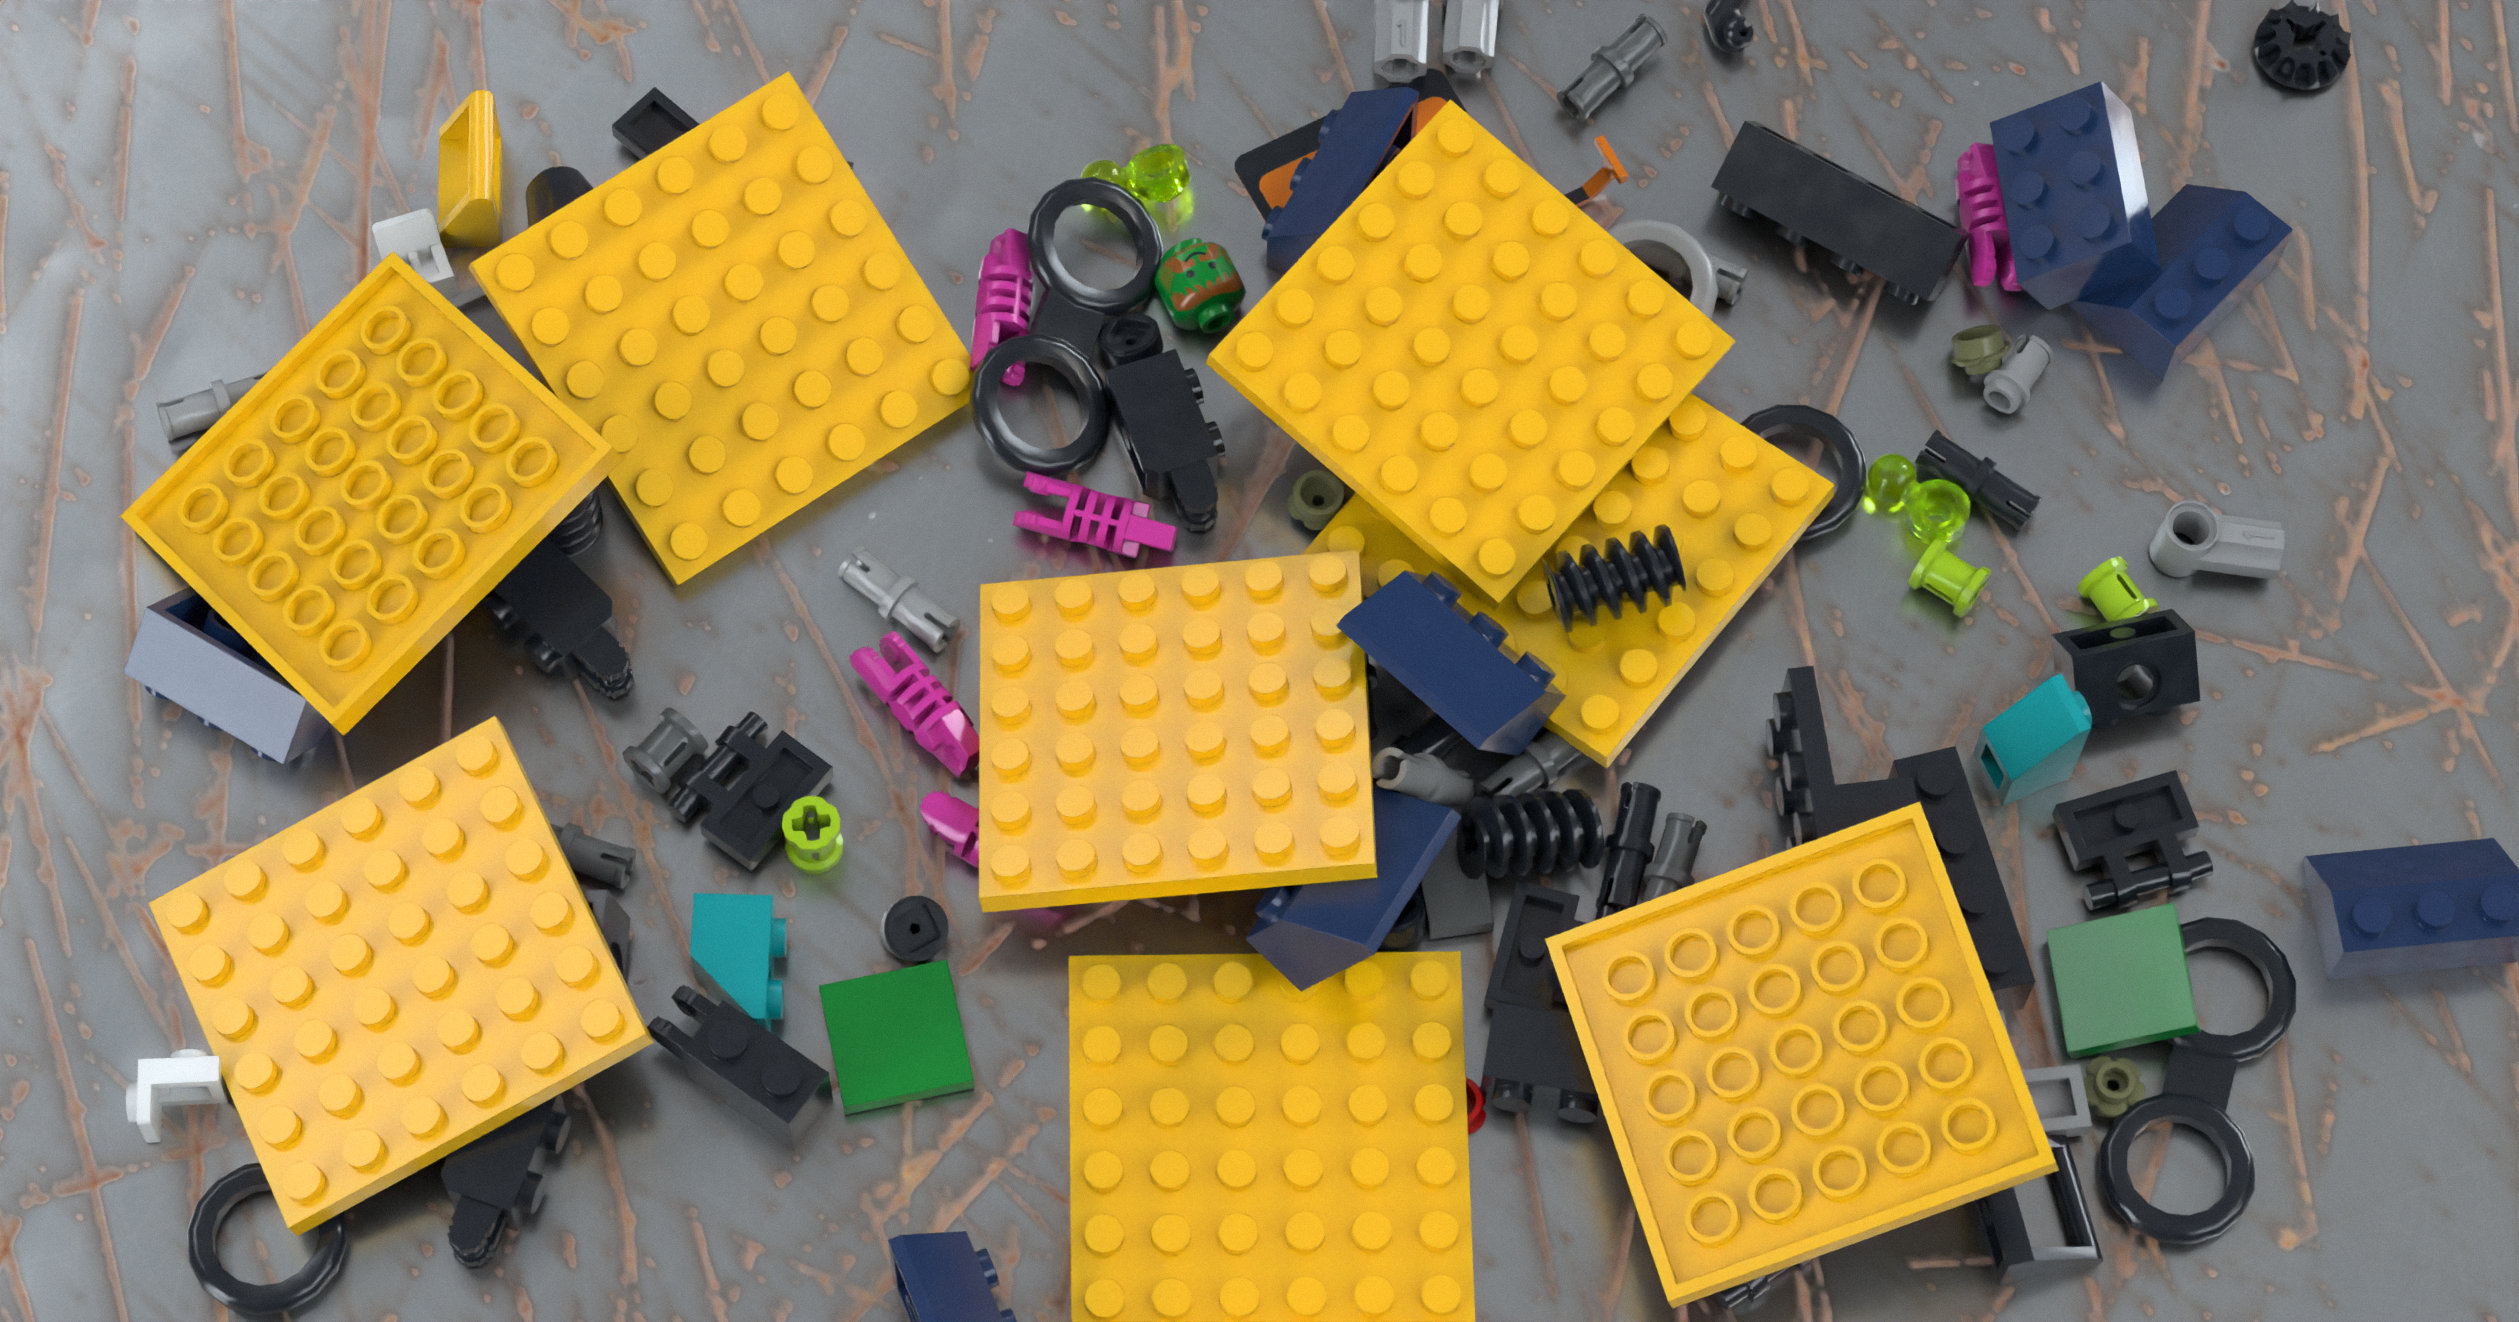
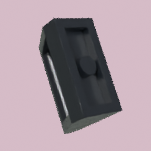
M2046 1135L2059 1169L2050 1174L2072 1247L2031 1248L2014 1186L1974 1200L1999 1286L2085 1269L2103 1262L2066 1135Z

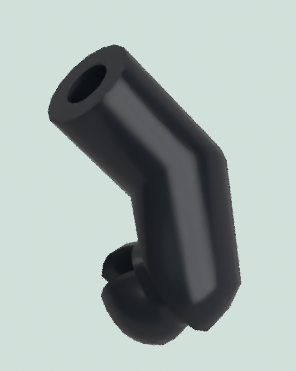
M1710 0L1703 10V17L1712 41L1723 52L1740 53L1752 43L1754 38L1753 25L1746 27L1744 23L1746 18L1741 16L1739 12L1746 0Z

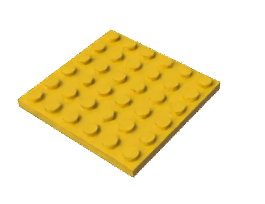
M789 71L471 262L468 267L544 386L612 445L624 459L605 478V481L674 588L969 403L972 376L975 372L970 370L972 357Z
M1450 99L1209 354L1206 364L1495 611L1728 353L1735 340Z
M392 251L120 517L344 736L624 459L612 445Z
M1691 393L1495 611L1356 492L1306 548L1302 555L1359 549L1362 564L1363 601L1405 570L1426 576L1431 571H1434L1446 578L1462 593L1457 602L1473 616L1478 611H1481L1494 619L1509 634L1504 640L1505 644L1519 656H1522L1525 651L1530 652L1555 672L1556 676L1551 683L1563 692L1566 697L1543 726L1607 769L1834 497L1835 484ZM1662 524L1667 525L1671 530L1679 552L1686 581V591L1684 592L1680 585L1673 586L1672 605L1664 607L1655 592L1648 593L1647 612L1642 614L1639 613L1630 598L1624 599L1622 619L1615 620L1607 607L1601 605L1598 610L1597 625L1590 627L1580 611L1574 612L1572 632L1565 633L1557 620L1550 601L1544 576L1543 560L1546 561L1554 572L1556 553L1566 550L1578 565L1580 548L1589 543L1596 548L1603 559L1605 540L1616 537L1628 552V542L1632 532L1640 530L1652 545L1655 527Z
M1359 549L980 584L979 901L983 913L1377 878L1366 652L1336 626L1344 615L1363 602L1362 564Z
M496 716L149 902V906L213 1055L219 1056L222 1061V1076L288 1229L296 1236L307 1232L654 1043L508 734Z
M1920 802L1545 939L1666 1298L1672 1309L2059 1170Z
M1461 951L1376 952L1374 955L1303 991L1295 987L1261 954L1069 956L1071 1322H1475Z

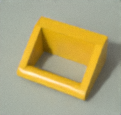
M486 90L471 92L439 128L438 232L443 248L492 247L503 244V136L494 95Z

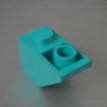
M2062 673L2050 677L1982 727L1973 753L2002 806L2071 778L2091 730L2092 716L2089 706L2080 692L2071 691Z
M694 893L690 958L694 978L719 1003L724 1000L770 1032L771 1019L783 1018L784 980L773 979L774 957L786 958L787 918H776L773 895Z

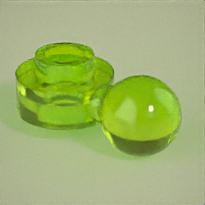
M1160 144L1146 148L1136 154L1126 167H1121L1116 162L1108 159L1095 160L1084 168L1080 178L1095 177L1119 184L1127 191L1133 190L1134 194L1140 199L1164 203L1175 199L1182 193L1191 180L1192 172L1185 152L1181 147L1173 144Z
M1884 454L1872 462L1867 472L1869 490L1877 499L1883 502L1897 503L1902 501L1907 505L1905 514L1906 526L1917 540L1930 545L1938 537L1948 545L1962 537L1967 529L1971 509L1969 498L1962 488L1950 481L1941 479L1928 480L1920 484L1917 482V473L1914 465L1908 458L1900 454ZM1931 515H1938L1943 517L1946 521L1935 522L1929 520L1927 517Z

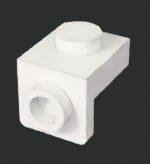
M423 208L373 224L372 231L381 261L393 251L446 299L459 295L457 283L441 243L431 209Z
M197 1049L178 1050L173 1052L170 1058L138 1059L137 1082L128 1083L126 1089L129 1123H137L146 1143L161 1142L162 1106L229 1103V1090L222 1076V1061L220 1057L211 1056L210 1053Z

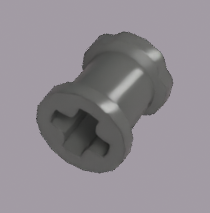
M666 708L660 714L661 723L638 747L629 746L622 753L624 761L630 769L653 790L663 794L671 787L669 779L693 754L702 755L709 746L701 732L686 717L672 708Z

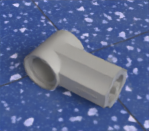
M1375 0L1374 73L1384 76L1389 82L1410 83L1414 78L1426 75L1429 0Z
M1443 0L1442 6H1447L1446 20L1443 25L1441 63L1451 66L1455 72L1477 74L1480 70L1493 68L1498 11L1502 12L1504 0Z
M2183 500L2174 504L2169 509L2153 535L2149 546L2150 557L2159 570L2173 577H2187L2196 573L2197 570L2274 580L2280 571L2284 552L2285 530H2282L2280 522L2215 514L2204 503L2195 500ZM2174 533L2187 535L2195 545L2183 543Z

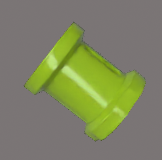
M1937 537L1922 555L1907 585L1915 590L1924 587L1953 605V613L1962 618L1980 596L1992 571L1985 566L1978 569L1947 551L1946 542Z
M2120 556L2105 561L2087 574L2076 588L2085 599L2091 598L2108 622L2158 612L2160 609L2158 603L2154 598H2145L2126 571L2129 566Z
M806 796L795 800L791 808L784 813L782 820V830L786 839L785 850L789 862L796 869L807 874H820L829 871L838 864L843 854L844 843L840 833L841 819L837 808L819 796ZM812 811L814 817L807 818V812ZM819 830L820 839L809 841L807 840L806 832ZM819 852V858L814 859L812 853Z

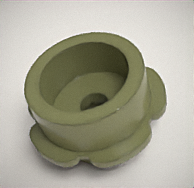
M1990 324L1968 328L1952 337L1954 353L1950 356V361L1959 367H1965L1968 375L1989 373L2001 367L2003 364L2001 358L2007 354L2011 345L2009 341L2003 340L2001 329L1998 325Z
M1312 470L1306 472L1294 482L1292 486L1293 494L1288 496L1287 507L1294 519L1304 521L1305 527L1312 530H1323L1348 502L1349 498L1344 496L1345 486L1336 475L1326 470ZM1315 498H1322L1324 504L1316 506L1312 501Z
M2101 1056L2093 1059L2085 1069L2087 1075L2083 1078L2088 1107L2095 1114L2104 1118H2116L2137 1101L2144 1099L2146 1089L2145 1085L2139 1080L2141 1072L2132 1061L2124 1057L2111 1060L2108 1056ZM2107 1082H2117L2119 1089L2116 1091L2110 1090L2107 1087Z

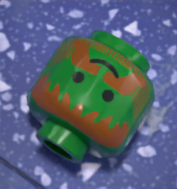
M1191 238L1167 250L1161 258L1160 262L1162 265L1158 268L1154 281L1174 323L1186 330L1202 329L1204 333H1215L1229 326L1236 317L1235 311L1241 306L1246 290L1226 249L1214 242H1205L1200 238Z

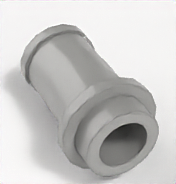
M2027 334L2021 335L1998 370L1990 371L1985 377L1983 395L1988 404L1994 409L2008 414L2013 413L2016 409L2024 408L2031 398L2029 390L2054 357L2050 346L2037 336L2032 335L2029 339Z

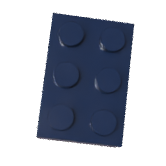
M2102 81L1990 122L2017 283L2047 310L2161 270L2132 113Z

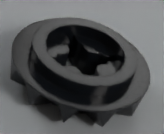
M2291 0L2285 7L2278 10L2270 8L2258 26L2254 37L2255 55L2263 70L2279 83L2297 89L2320 88L2335 81L2345 70L2351 56V33L2345 32L2340 26L2339 13L2329 16L2320 10L2317 1L2310 6H2298ZM2295 35L2300 38H2305L2308 35H2317L2312 49L2305 46L2288 53Z

